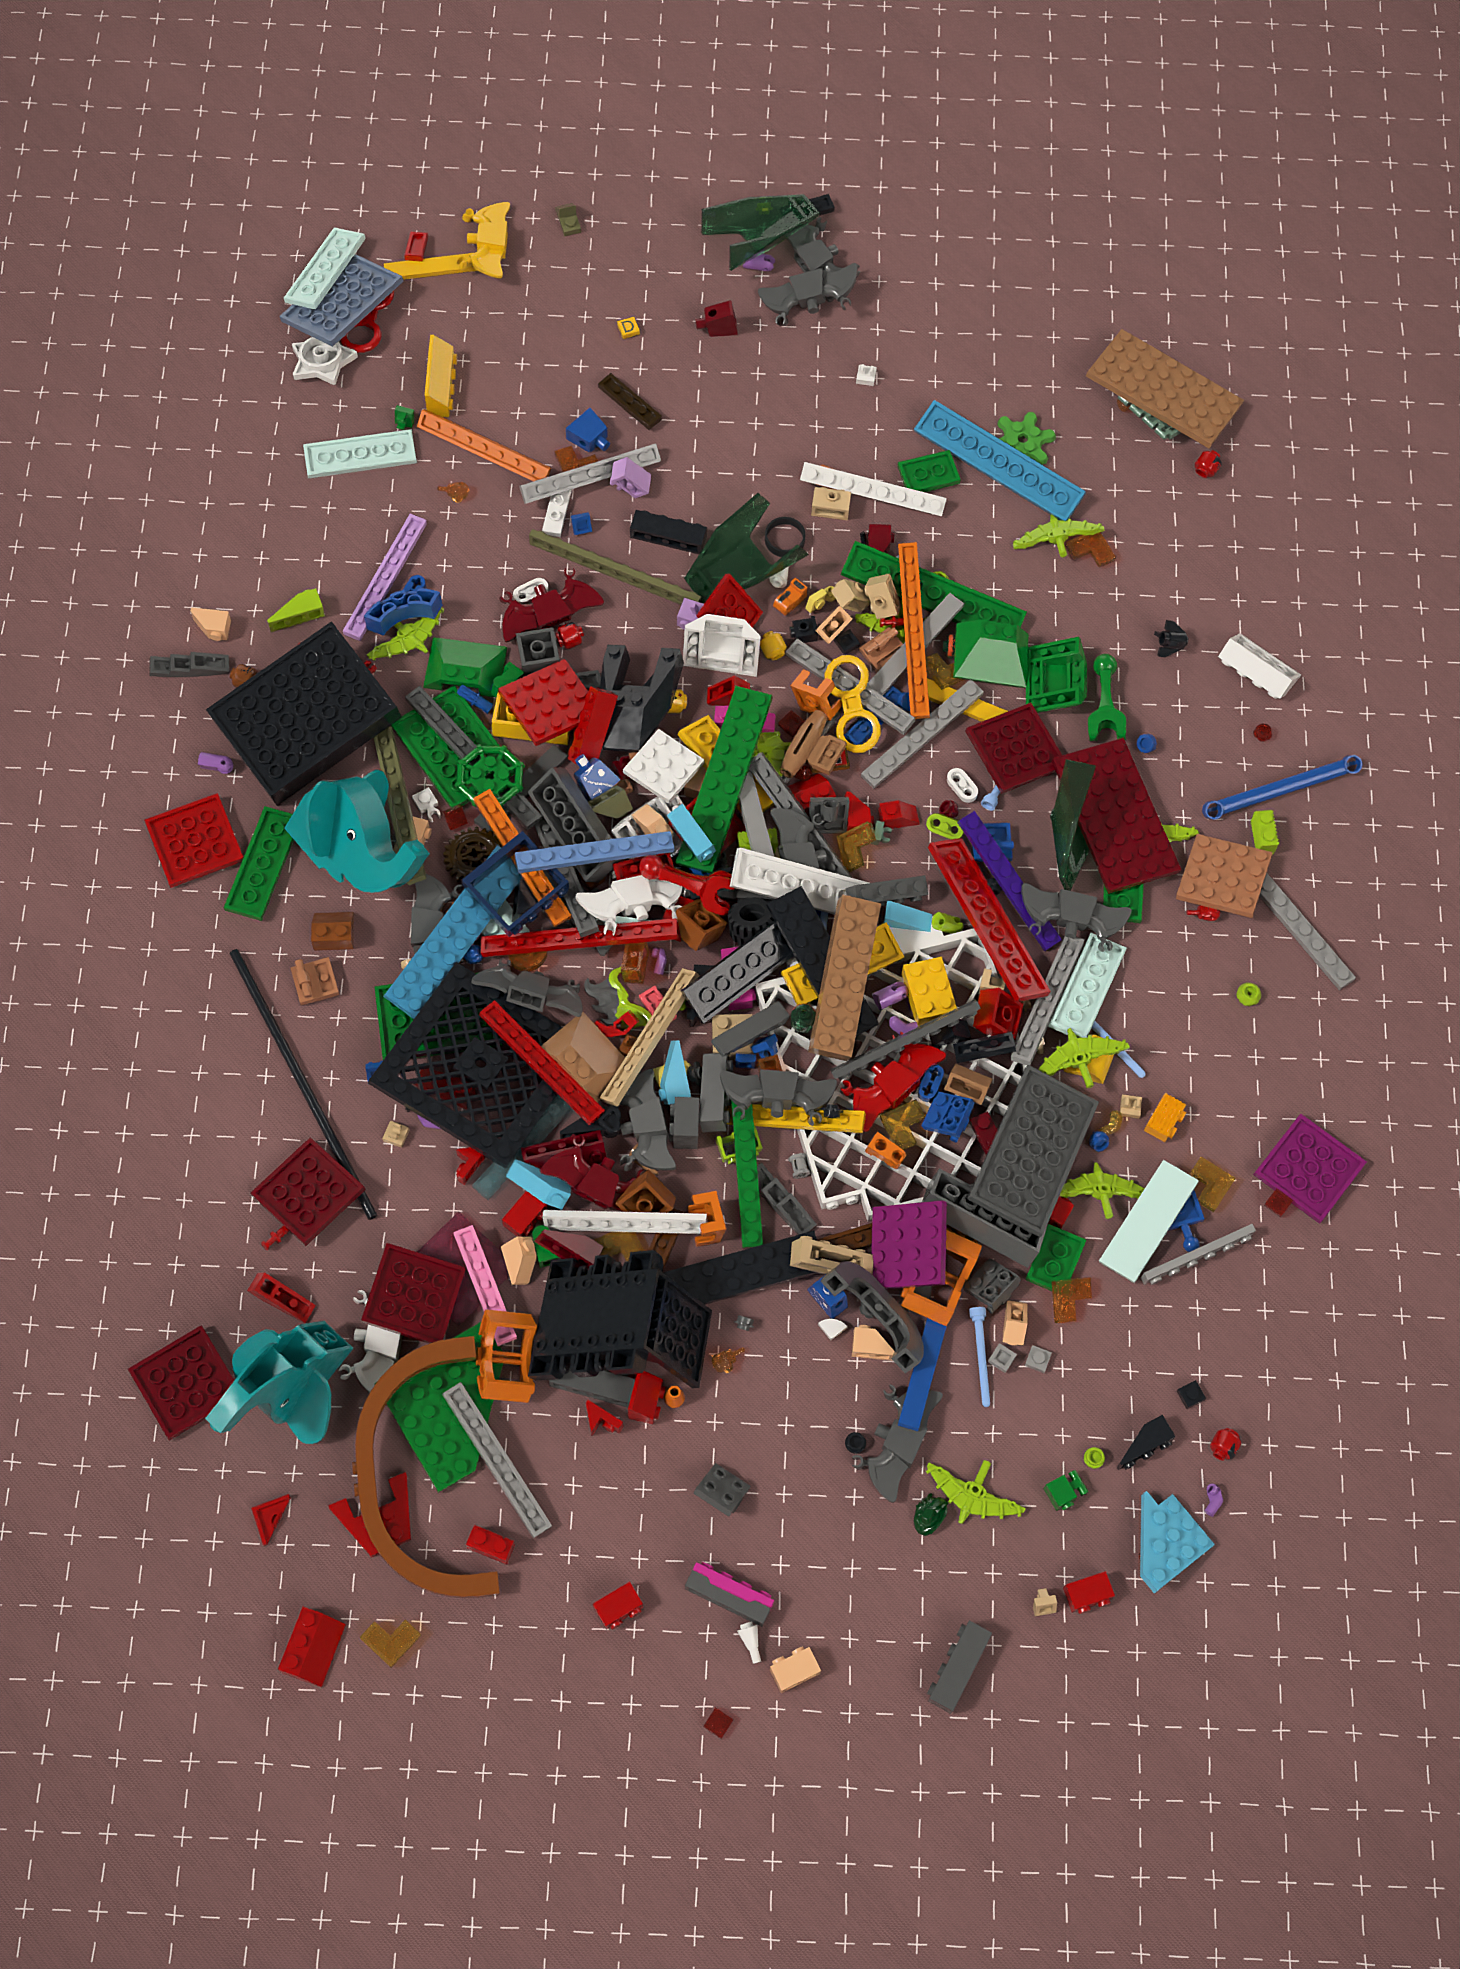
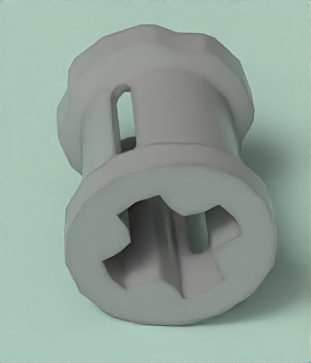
M805 1153L794 1154L788 1158L793 1167L794 1173L792 1175L794 1179L804 1178L811 1174L810 1170L807 1169Z

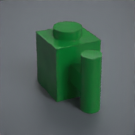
M1076 1470L1068 1473L1072 1479L1071 1482H1068L1065 1475H1062L1047 1483L1043 1488L1056 1511L1061 1508L1065 1511L1074 1506L1073 1502L1077 1498L1074 1490L1077 1489L1081 1496L1088 1493Z

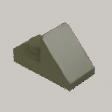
M570 203L555 207L564 237L581 233V227L576 215V205Z

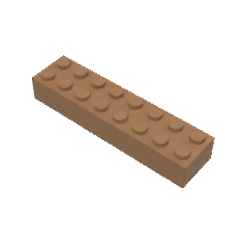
M842 895L837 901L808 1049L809 1053L848 1061L852 1057L881 903L848 895Z

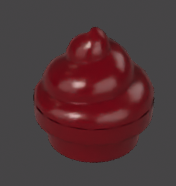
M945 800L940 805L939 813L950 818L957 817L959 813L958 805L952 800Z

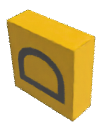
M634 317L617 321V326L623 339L640 334Z

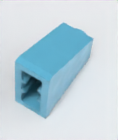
M683 804L667 815L673 828L699 862L706 861L713 856L716 851L713 844Z
M887 901L884 923L887 922L888 926L892 928L931 932L932 914Z

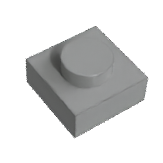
M999 1343L989 1358L988 1363L1006 1373L1017 1354Z
M1032 1345L1025 1366L1045 1373L1052 1352Z

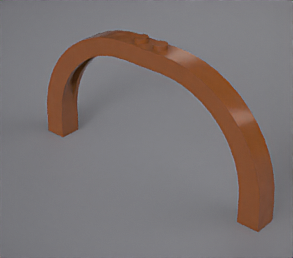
M474 1336L440 1340L424 1345L399 1359L380 1377L367 1397L360 1414L355 1441L356 1462H352L353 1475L358 1477V1483L354 1484L355 1497L359 1496L366 1530L380 1556L399 1576L409 1583L425 1591L452 1598H479L499 1595L498 1572L470 1575H453L437 1572L415 1562L395 1544L388 1534L379 1512L373 1445L380 1415L392 1395L410 1378L429 1368L449 1363L475 1361Z

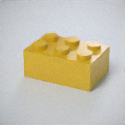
M942 957L903 965L901 975L905 986L908 987V999L918 1027L957 1008Z

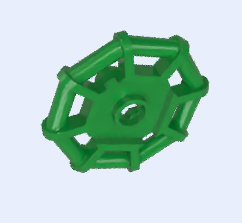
M478 744L469 754L457 761L458 768L455 788L474 807L477 806L473 798L491 789L501 807H503L518 792H522L523 769L525 765L505 745L481 746ZM484 753H486V754H499V755H498L497 758H495V757H493V756L485 757V756H484ZM478 755L481 759L473 766L468 764ZM504 756L513 766L508 767L502 761ZM465 770L470 772V780L464 781ZM515 772V783L509 781L511 773ZM488 773L494 774V775H493L494 779H490V778L485 779V778L487 777L486 775H487ZM472 786L478 794L475 796L468 787ZM506 788H509V789H510L509 791H507L504 795H502V796L500 797L499 794H500L501 792H503Z

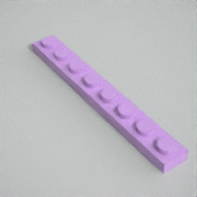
M409 514L343 629L344 635L361 641L367 631L364 615L379 600L382 602L385 599L426 527L427 521L425 519Z

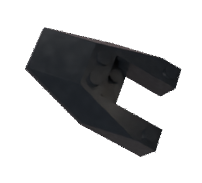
M607 645L602 664L600 689L609 690L618 695L602 746L603 750L639 752L672 707L684 665L680 649L661 648L649 687L623 685L630 663L627 648L625 645Z

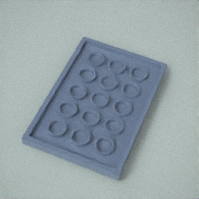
M355 254L316 309L292 304L279 317L281 322L333 347L404 281L401 275Z

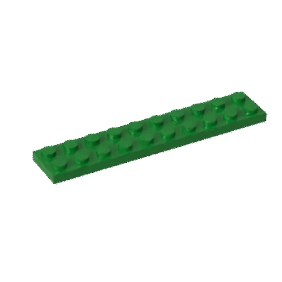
M855 541L841 575L866 585L869 578L890 574L897 595L902 600L899 558ZM919 567L922 609L932 613L944 598L951 593L964 603V607L951 621L961 623L987 620L1018 625L1021 628L1027 611Z
M735 686L691 815L713 844L716 851L710 859L699 862L686 843L682 841L676 859L677 865L709 874L715 871L773 699L771 694Z

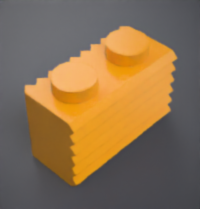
M1165 1093L1144 1131L1163 1142H1166L1168 1137L1172 1139L1177 1131V1128L1174 1127L1177 1121L1181 1123L1187 1113L1183 1111L1186 1104Z

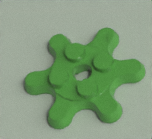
M1028 412L1022 422H1012L1006 416L1001 417L997 425L1003 430L1004 436L998 439L1041 465L1046 464L1048 456L1041 447L1045 443L1055 441L1056 435L1051 429L1040 430L1036 427L1037 416L1033 412ZM1025 436L1028 441L1023 443L1018 439Z

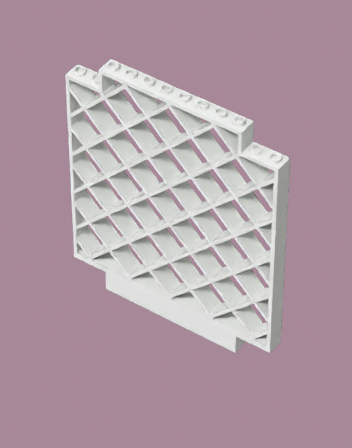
M932 923L931 932L889 927L904 955L902 960L895 963L912 959L910 963L933 959L928 955L958 947L948 965L944 964L949 979L973 991L967 1003L977 997L982 976L977 981L954 969L963 950L983 960L986 969L992 970L991 977L999 978L995 965L974 928L944 936L942 931L932 927ZM795 956L786 962L787 968L798 964ZM884 968L872 973V975L889 984L903 982L902 977ZM783 977L757 983L754 987L760 1011L774 1004L777 998L794 1007L797 1006L792 994L788 992L789 988ZM771 995L765 1004L764 996ZM864 995L871 1010L879 1014L877 1018L879 1024L872 1028L869 1034L864 1032L855 1038L863 1042L855 1057L865 1053L868 1046L875 1048L886 1043L874 1037L885 1018L890 1019L893 1016H897L906 1024L915 1021L891 1009L892 1005L879 1010L874 1000ZM816 1000L800 1007L802 1011L791 1030L781 1026L767 1033L768 1036L776 1033L785 1038L780 1048L776 1042L778 1052L774 1057L779 1071L799 1072L784 1064L782 1057L791 1042L806 1050L809 1049L810 1040L798 1034L797 1031L807 1014L815 1017L813 1012H809L813 1008L816 1011L817 1006L813 1005ZM975 1015L970 1018L964 1016L960 1019L967 1020V1024L973 1027ZM1017 1033L1016 1040H1014L1015 1046H1016V1044H1017V1042H1018V1039H1019L1018 1033ZM929 1034L923 1036V1038L930 1041ZM953 1044L942 1045L940 1048L943 1052L948 1050L954 1053ZM892 1051L886 1054L893 1058V1061L898 1062L900 1059L899 1052L894 1053ZM815 1054L816 1056L806 1073L799 1072L798 1080L802 1078L816 1081L810 1077L821 1058L836 1066L846 1061ZM987 1058L969 1061L972 1063L969 1068L970 1070L975 1071L976 1067L979 1066L1004 1079L994 1098L986 1095L982 1103L983 1106L987 1107L986 1112L988 1111L989 1115L993 1110L1004 1116L1008 1106L1000 1103L998 1099L1008 1082L1015 1086L1018 1085L1021 1076L1014 1073L1018 1062L1014 1061L1008 1070ZM1019 1063L1023 1074L1024 1069L1027 1065ZM855 1069L849 1072L850 1076L841 1080L828 1104L835 1105V1103H838L849 1110H853V1100L841 1094L840 1088H845L843 1081H849L853 1074L874 1085L876 1074L866 1069L860 1071ZM934 1071L931 1073V1078L934 1080L938 1076V1072ZM944 1073L941 1084L946 1085L949 1075ZM919 1087L915 1094H910L904 1100L909 1105L898 1123L880 1114L874 1123L893 1132L889 1138L890 1141L894 1143L897 1136H900L924 1149L913 1169L903 1164L898 1169H894L874 1155H869L865 1152L867 1145L856 1140L858 1133L852 1132L849 1136L837 1131L812 1130L807 1139L804 1129H797L803 1151L806 1154V1161L811 1172L821 1210L826 1208L827 1210H833L844 1203L847 1205L855 1204L860 1199L868 1222L872 1221L873 1211H871L867 1195L887 1206L922 1202L923 1197L901 1203L912 1181L925 1188L928 1187L931 1179L918 1173L929 1152L955 1165L951 1175L956 1177L961 1168L977 1177L981 1167L966 1160L977 1139L971 1125L968 1123L964 1133L971 1136V1139L960 1157L934 1143L939 1133L933 1132L930 1140L903 1127L914 1107L927 1113L931 1106V1103L924 1102L919 1098ZM819 1132L845 1145L834 1165L812 1155L810 1147ZM850 1148L876 1161L865 1182L839 1169ZM881 1164L908 1178L896 1199L870 1186ZM817 1169L828 1174L822 1185ZM833 1177L857 1189L856 1191L826 1198L824 1194Z

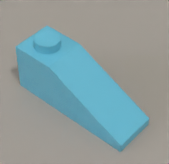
M679 1040L670 1042L660 1082L659 1097L667 1105L674 1104L675 1097H691Z
M517 1159L514 1160L506 1174L507 1178L543 1203L561 1210L571 1195V1187L566 1182L556 1177L543 1175L540 1173L539 1168Z

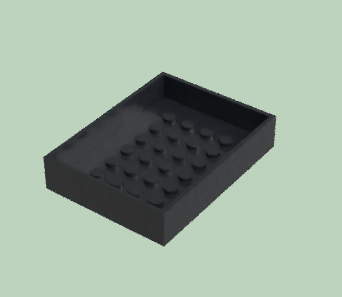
M332 621L206 709L214 723L276 806L402 718L395 703Z

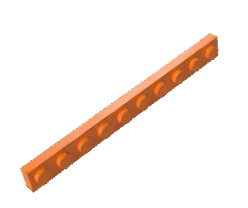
M917 542L898 544L910 714L915 719L930 718Z

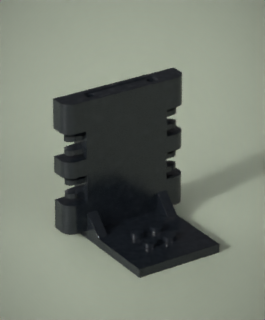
M655 1250L630 1252L629 1261H625L623 1267L621 1262H616L608 1254L595 1256L594 1264L589 1266V1270L586 1265H581L574 1258L551 1260L528 1377L534 1381L561 1379L570 1370L580 1378L595 1377L605 1367L607 1371L615 1375L638 1374L645 1371L646 1363L649 1361L659 1364L691 1388H699L712 1310L663 1273L664 1263L662 1256Z

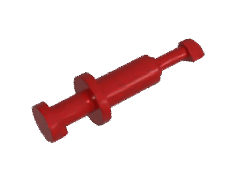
M891 616V620L880 618L879 624L880 627L891 625L893 629L896 626H904V618H895V616Z
M282 1226L276 1232L272 1231L270 1233L271 1238L266 1242H261L262 1246L269 1250V1246L274 1242L279 1244L281 1238L289 1230Z

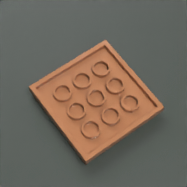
M1197 834L1176 894V899L1253 918L1273 852Z

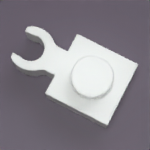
M429 787L412 795L421 814L427 812L430 822H433L431 817L433 814H437L439 819L441 818L440 811L435 808L439 806L438 801Z

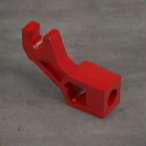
M629 1010L617 1019L613 1025L608 1026L599 1020L594 1023L606 1037L626 1035L640 1020ZM621 1020L629 1026L625 1030L618 1027Z

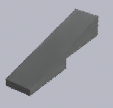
M777 1001L713 1038L711 1043L719 1054L724 1057L753 1043L755 1038L785 1025L790 1015L781 1003Z

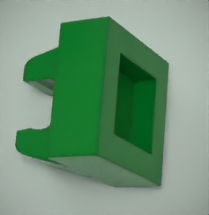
M399 405L396 406L395 424H398L397 429L404 430L406 427H413V409Z

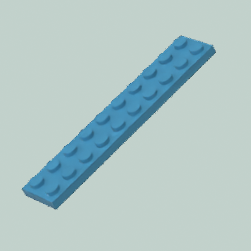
M936 400L931 403L914 428V432L945 451L950 450L951 454L1050 515H1054L1059 520H1068L1086 494V491Z
M497 845L489 857L501 849V847ZM509 858L474 886V888L497 912L522 876ZM466 889L458 896L383 996L413 1019L454 964L460 962L492 919Z

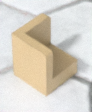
M984 968L978 994H980V990L999 987L1004 990L1005 982L1003 979L991 977L992 970Z

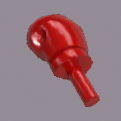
M1201 905L1198 906L1197 910H1187L1186 912L1187 915H1197L1199 919L1206 921H1216L1221 915L1220 910Z

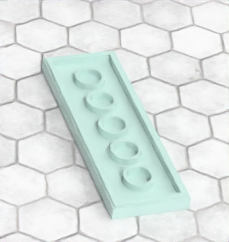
M334 227L284 296L285 303L316 309L366 239L365 234Z
M412 429L303 444L308 479L417 463Z
M1090 933L1048 1027L1068 1035L1067 1029L1071 1028L1077 1038L1088 1037L1127 947L1110 941L1113 945L1112 950L1108 951L1107 945L1104 943V952H1101L1098 949L1101 941L1097 938L1096 934Z
M1163 1160L1103 1253L1099 1263L1135 1283L1199 1183V1180Z

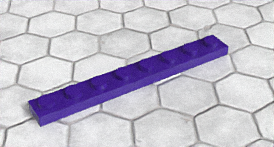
M975 811L959 820L957 823L1029 928L1036 922L1027 912L1022 899L1021 886L1023 881ZM1049 920L1044 926H1041V932L1037 936H1035L1038 932L1037 927H1032L1030 930L1044 951L1062 940Z

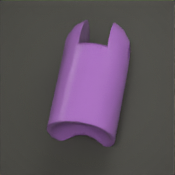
M746 251L743 259V268L771 271L774 268L775 259L769 254Z
M201 752L199 755L198 765L202 769L220 771L223 774L230 773L233 769V762L227 756Z
M895 982L873 993L872 996L878 1009L883 1010L905 999L909 991L903 982Z

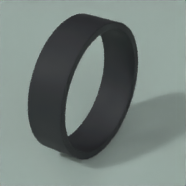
M779 517L767 525L765 545L772 554L779 557H792L803 549L805 529L798 520L791 517ZM787 524L797 528L801 532L803 539L797 547L782 550L774 547L769 542L767 535L775 526Z

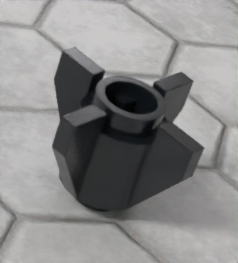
M1166 620L1165 631H1155L1154 633L1155 636L1159 637V644L1163 646L1159 647L1158 657H1167L1183 650L1188 644L1186 632L1173 620Z

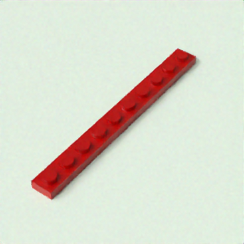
M676 918L617 924L615 935H613L611 930H607L606 934H604L605 925H599L598 932L582 938L577 928L524 932L517 935L512 934L510 937L507 934L481 936L482 957L673 940L678 939V923Z

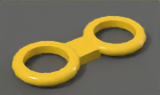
M842 655L833 659L827 666L824 679L832 680L834 670L844 663L856 665L861 672V679L859 684L852 690L842 691L835 687L831 692L835 697L841 698L844 715L839 719L836 727V737L846 742L845 750L853 753H864L876 745L881 735V725L877 717L872 712L863 709L860 696L869 681V671L865 663L858 657ZM855 717L866 718L873 726L871 738L862 745L851 744L844 736L846 724Z

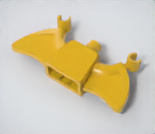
M509 202L496 203L484 207L476 214H474L472 209L468 208L463 214V221L471 222L473 219L479 225L478 233H467V244H477V252L469 255V257L460 255L457 260L459 269L465 270L467 264L471 263L476 270L485 275L495 278L503 277L500 262L502 258L505 259L508 227L505 218L510 209Z

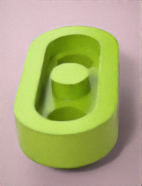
M934 813L927 819V828L933 833L948 839H958L964 834L957 823L958 820L940 813ZM935 819H938L940 821L939 826H936L934 824ZM953 826L958 828L957 833L952 832Z

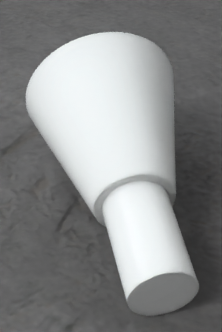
M786 557L783 564L770 576L769 580L774 587L784 588L787 585L788 568L792 562L790 558Z
M752 1621L741 1624V1629L737 1630L750 1651L753 1664L761 1662L757 1648L758 1624L753 1625Z

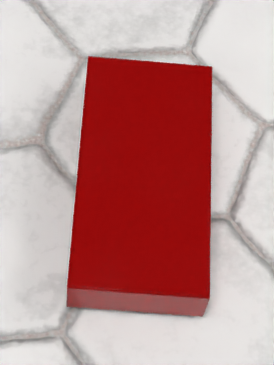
M410 232L404 255L405 260L423 261L428 233Z

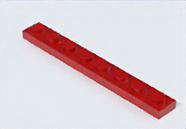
M495 1000L480 1011L479 1016L589 1126L605 1112Z

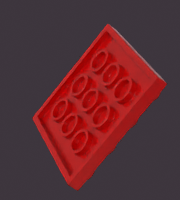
M565 659L498 688L499 695L535 746L578 727L580 712L584 708L585 696L588 692Z
M218 793L144 820L170 888L243 861L242 852Z

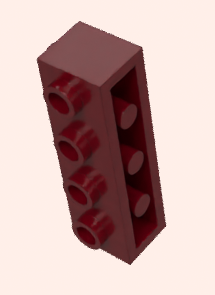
M600 1130L580 1134L585 1138V1142L581 1146L584 1160L589 1165L602 1162L603 1158L606 1157V1152ZM576 1135V1143L580 1141V1135ZM571 1137L524 1147L521 1148L523 1162L540 1169L552 1156L567 1149H574L575 1145L571 1143Z

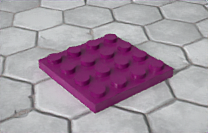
M1300 1113L1253 1175L1320 1224L1367 1161Z
M931 1201L873 1207L872 1275L885 1289L945 1285L947 1202Z

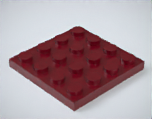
M1032 703L967 727L965 730L1001 794L1055 773L1056 770L1052 759L1062 756Z
M310 1137L250 1194L299 1241L307 1246L366 1189Z
M386 1243L361 1323L428 1344L443 1340L466 1267Z
M202 1325L128 1368L129 1373L169 1441L205 1420L235 1381Z

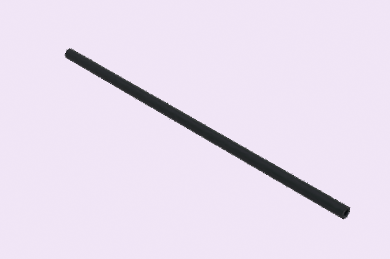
M232 950L229 954L338 1163L359 1181L239 950ZM364 1191L357 1199L368 1220H372L377 1217V1213Z

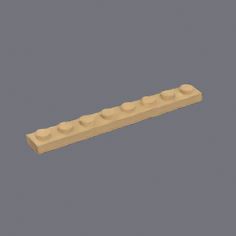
M681 969L602 1093L600 1099L604 1103L618 1107L684 1003L685 997L680 990L699 977L697 972Z

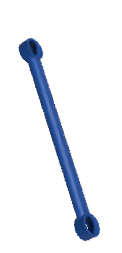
M1347 755L1342 760L1218 801H1208L1203 805L1202 813L1207 819L1215 820L1224 814L1345 774H1356L1362 769V760L1357 755ZM1350 758H1354V759H1355V761H1352V762H1348V763H1347L1348 759H1350ZM1357 764L1354 771L1348 770L1347 767ZM1212 803L1217 805L1208 809V806ZM1218 810V814L1215 817L1209 816V812Z

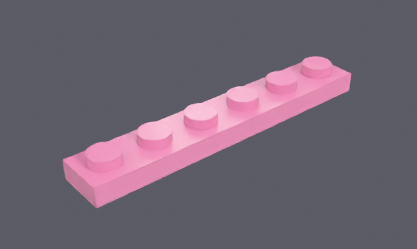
M473 1225L453 1232L483 1311L485 1312V1309L506 1311ZM497 1326L494 1339L497 1346L517 1339L513 1328Z

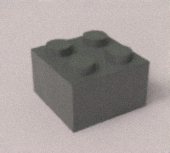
M553 627L516 634L524 677L556 662H560Z
M675 1097V1104H671L670 1122L672 1123H670L669 1142H673V1148L698 1149L699 1098Z

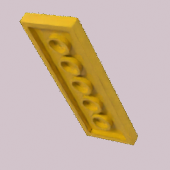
M709 715L681 729L677 734L689 750L704 759L702 766L707 771L720 733L719 727ZM753 775L763 812L775 804ZM738 802L736 807L741 812L740 805Z
M887 922L876 928L868 975L904 958ZM799 963L781 971V975L797 1005H805L818 999Z

